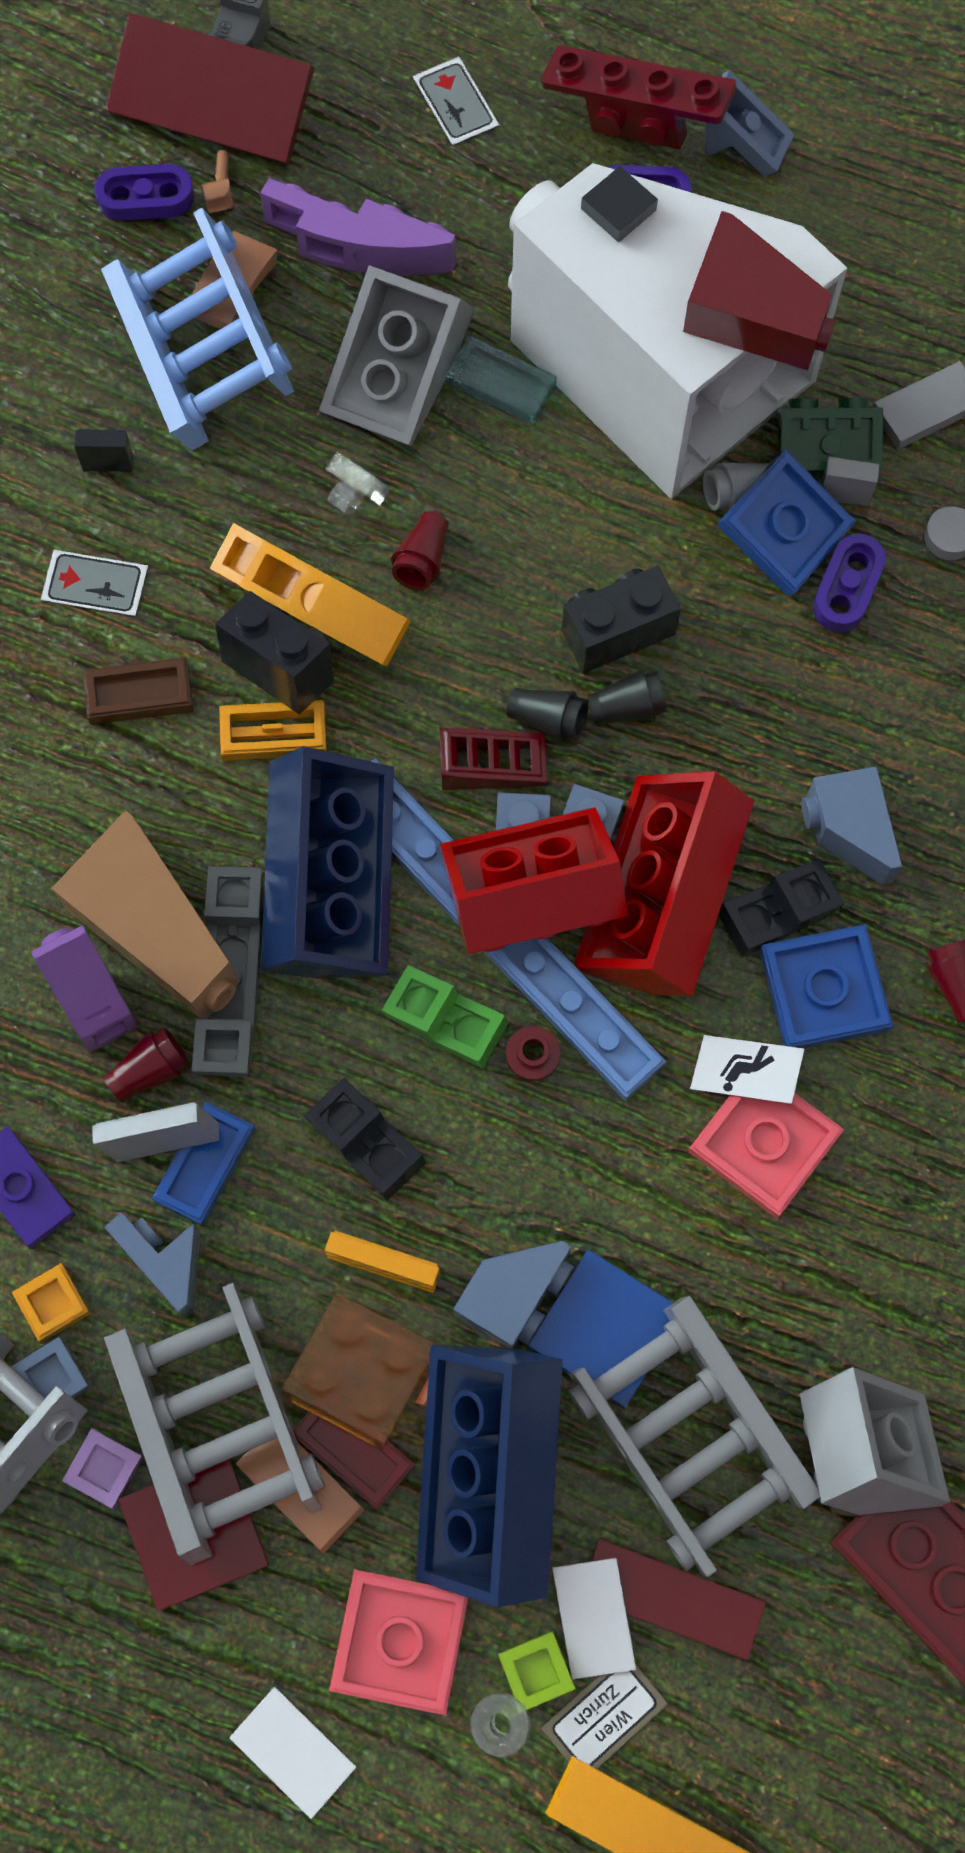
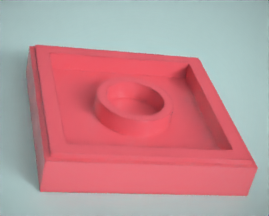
M795 1092L792 1104L730 1095L689 1148L688 1152L778 1219L844 1129Z
M354 1569L329 1691L446 1715L468 1598L432 1585Z

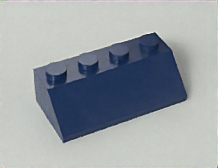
M304 746L270 761L261 971L306 978L382 977L388 975L393 766Z
M430 1345L416 1580L497 1608L548 1598L563 1359L516 1349Z

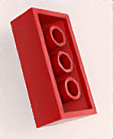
M716 771L637 776L613 846L621 865L628 916L611 920L601 926H586L574 966L580 972L651 995L692 997L754 800Z

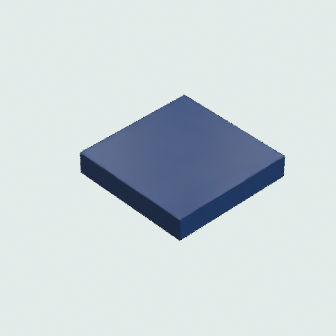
M785 449L778 453L717 523V526L787 596H790L797 592L856 521Z
M866 924L761 945L759 953L783 1046L809 1048L888 1032L893 1028Z
M587 1250L535 1333L528 1348L537 1354L563 1359L562 1370L568 1374L577 1368H585L594 1381L665 1332L663 1326L670 1321L662 1310L670 1306L672 1302L595 1253ZM646 1374L609 1398V1400L625 1409Z

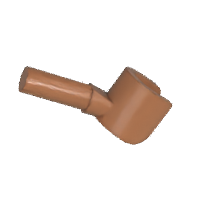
M225 150L217 152L216 181L202 184L209 214L229 210L233 207L228 180L229 153Z

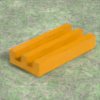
M324 700L313 701L300 715L282 702L219 706L222 761L278 758L302 746L327 752ZM314 717V723L287 725L276 723L231 728V722ZM315 737V739L232 743V741Z
M338 1231L330 1233L324 1250L329 1260L432 1294L435 1292L440 1277V1269L436 1263Z

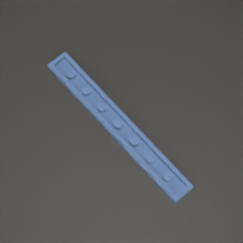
M375 758L371 761L379 763ZM394 778L391 855L459 926L440 849L441 843L454 840ZM535 938L506 945L497 951H483L624 1101L628 1100L665 1066L666 1061L548 938Z

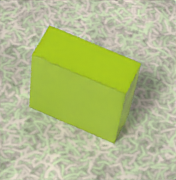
M553 1631L498 1654L520 1713L575 1690Z

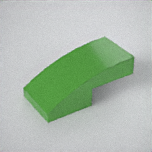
M407 965L381 1010L385 1016L411 1032L484 1069L509 1024L504 1014L458 994L453 985L410 965Z

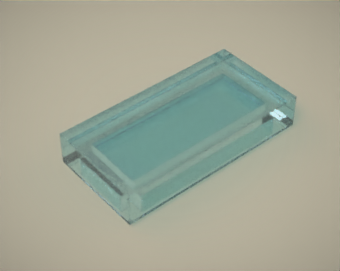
M469 335L446 372V383L533 425L556 388L557 377Z

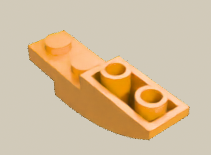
M235 523L231 526L210 567L211 570L238 584L245 590L252 591L270 604L386 667L411 623L410 619Z

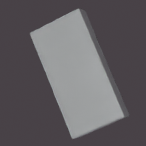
M961 361L874 403L873 408H883V429L897 450L965 418V367Z
M195 1102L101 1122L92 1126L93 1145L116 1162L220 1141L219 1122Z

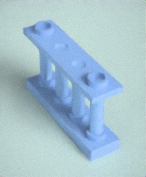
M203 208L194 212V215L204 237L144 274L139 271L133 274L118 259L101 269L169 431L192 451L209 441L201 423L206 420L205 414L261 381L268 379L285 396L294 392L286 374L292 370L291 363L282 347L277 342L273 344L232 252L238 248L237 242L227 224L223 220L216 223ZM209 258H214L222 276L220 279L161 314L153 311L149 300L154 298V291ZM231 297L240 317L239 319L178 355L170 351L166 342L171 338L170 332ZM249 338L258 358L256 361L196 396L188 393L184 381L189 379L188 373Z

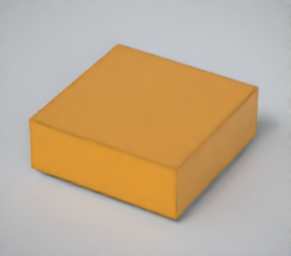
M62 1263L12 1292L40 1343L47 1341L92 1314L67 1268Z

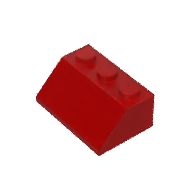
M596 807L440 844L459 926L468 954L481 951H497L506 945L535 938L547 939L560 932L585 926H601L611 920L628 916L620 861Z

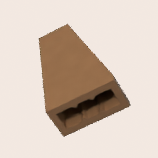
M125 810L51 889L67 911L198 1018L207 1019L213 1011L218 1012L228 1005L235 994L236 986L240 983V980L135 818Z

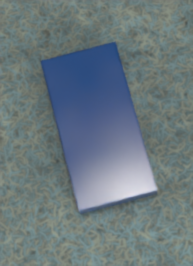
M205 1101L202 1108L219 1122L220 1141L179 1149L152 1197L155 1203L202 1227L256 1130L254 1125Z

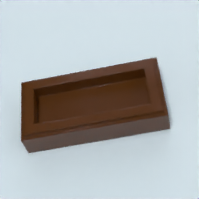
M186 657L83 670L87 719L90 725L194 712L189 664Z

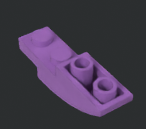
M271 178L268 179L260 193L265 223L297 235L299 255L325 265L366 273L370 265L398 276L450 272L456 264L454 234L449 233L439 224L425 223L405 215L395 206L389 204L381 205L366 199L357 214L339 202H327L308 194L304 189L295 184H284Z

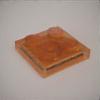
M336 1293L281 1389V1397L383 1450L429 1364L430 1345L436 1344Z

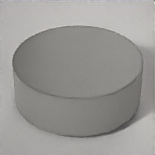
M955 506L943 507L934 512L930 517L924 531V541L929 551L938 558L958 560L965 557L964 509Z

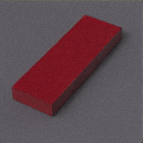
M598 1539L591 1562L612 1558L617 1559L626 1615L748 1660L766 1604L765 1601Z

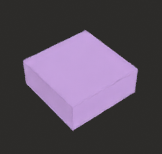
M91 1428L62 1481L116 1510L119 1505L118 1499L125 1494L144 1457Z

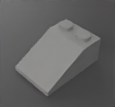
M369 265L319 411L412 446L459 354L475 308L461 298Z

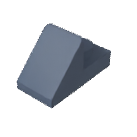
M732 71L724 72L722 77L736 81L737 91L720 124L705 122L706 153L711 156L733 146L764 177L777 172L794 137V133Z
M121 1212L104 1228L171 1305L186 1319L194 1312L200 1231L195 1224H192L158 1254L156 1249L164 1242L141 1217L132 1224Z

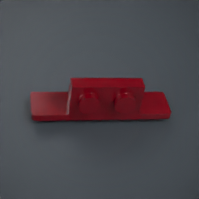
M564 45L556 47L541 77L543 89L585 97L592 131L609 137L618 136L645 142L652 146H665L679 150L687 136L685 118L711 124H720L737 91L734 79Z

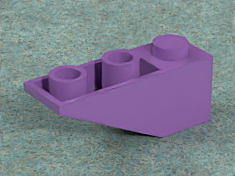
M83 925L74 930L72 928L57 930L43 939L41 947L31 951L34 960L89 1052L138 1028L111 973Z

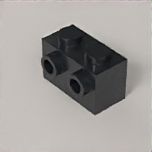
M659 565L645 571L633 569L621 575L614 584L597 591L594 588L584 589L573 595L568 603L564 604L561 631L584 674L675 636L681 607Z
M252 591L248 592L215 623L222 662L299 715L334 682L330 643L325 636L315 628L304 627L289 617L287 612L270 604Z

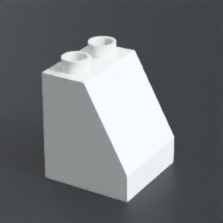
M592 163L561 188L550 180L539 183L526 193L511 215L509 227L514 234L513 269L508 279V288L512 291L510 341L670 499H673L775 415V411L788 405L789 399H795L815 383L824 354L822 351L815 350L809 369L804 370L683 332L688 300L721 211L736 216L832 294L826 317L834 318L847 267L801 225L635 175L631 176L658 199L657 210L625 238L617 242L581 210L582 197L615 170Z

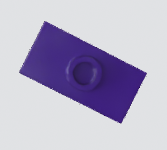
M7 1126L0 1131V1211L29 1249H33L76 1214L14 1132Z

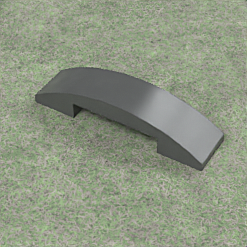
M208 866L204 912L206 928L228 959L240 983L236 986L235 994L226 1007L218 1012L213 1011L207 1019H196L192 1059L193 1075L249 1076L259 986L263 903L262 868Z

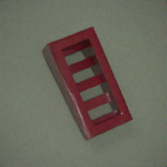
M472 728L439 729L442 790L547 786L544 733ZM530 748L531 771L520 769L519 749ZM509 749L510 769H500L499 750ZM478 750H488L489 768H478ZM457 751H467L468 767L457 766Z

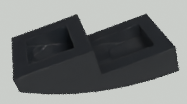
M818 858L774 876L766 886L724 902L718 915L741 957L759 950L761 945L777 942L842 908L844 902Z
M345 1078L338 1082L304 1115L306 1120L386 1201L426 1164L423 1155L384 1119L382 1113Z

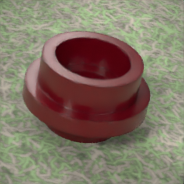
M527 1026L517 1030L510 1037L506 1046V1061L509 1068L515 1075L524 1080L538 1081L547 1078L556 1070L560 1061L561 1052L558 1040L550 1031L543 1027ZM529 1044H537L543 1049L544 1054L538 1060H529L523 1054L524 1047Z

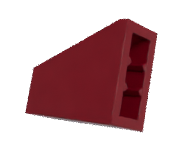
M721 211L688 300L683 332L808 370L815 350L826 352L836 320L826 317L832 294L736 216Z

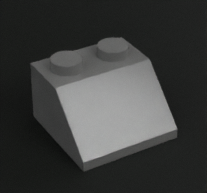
M854 1367L800 1393L804 1414L803 1427L809 1439L815 1468L814 1482L819 1489L822 1504L856 1515L940 1507L950 1503L925 1394Z

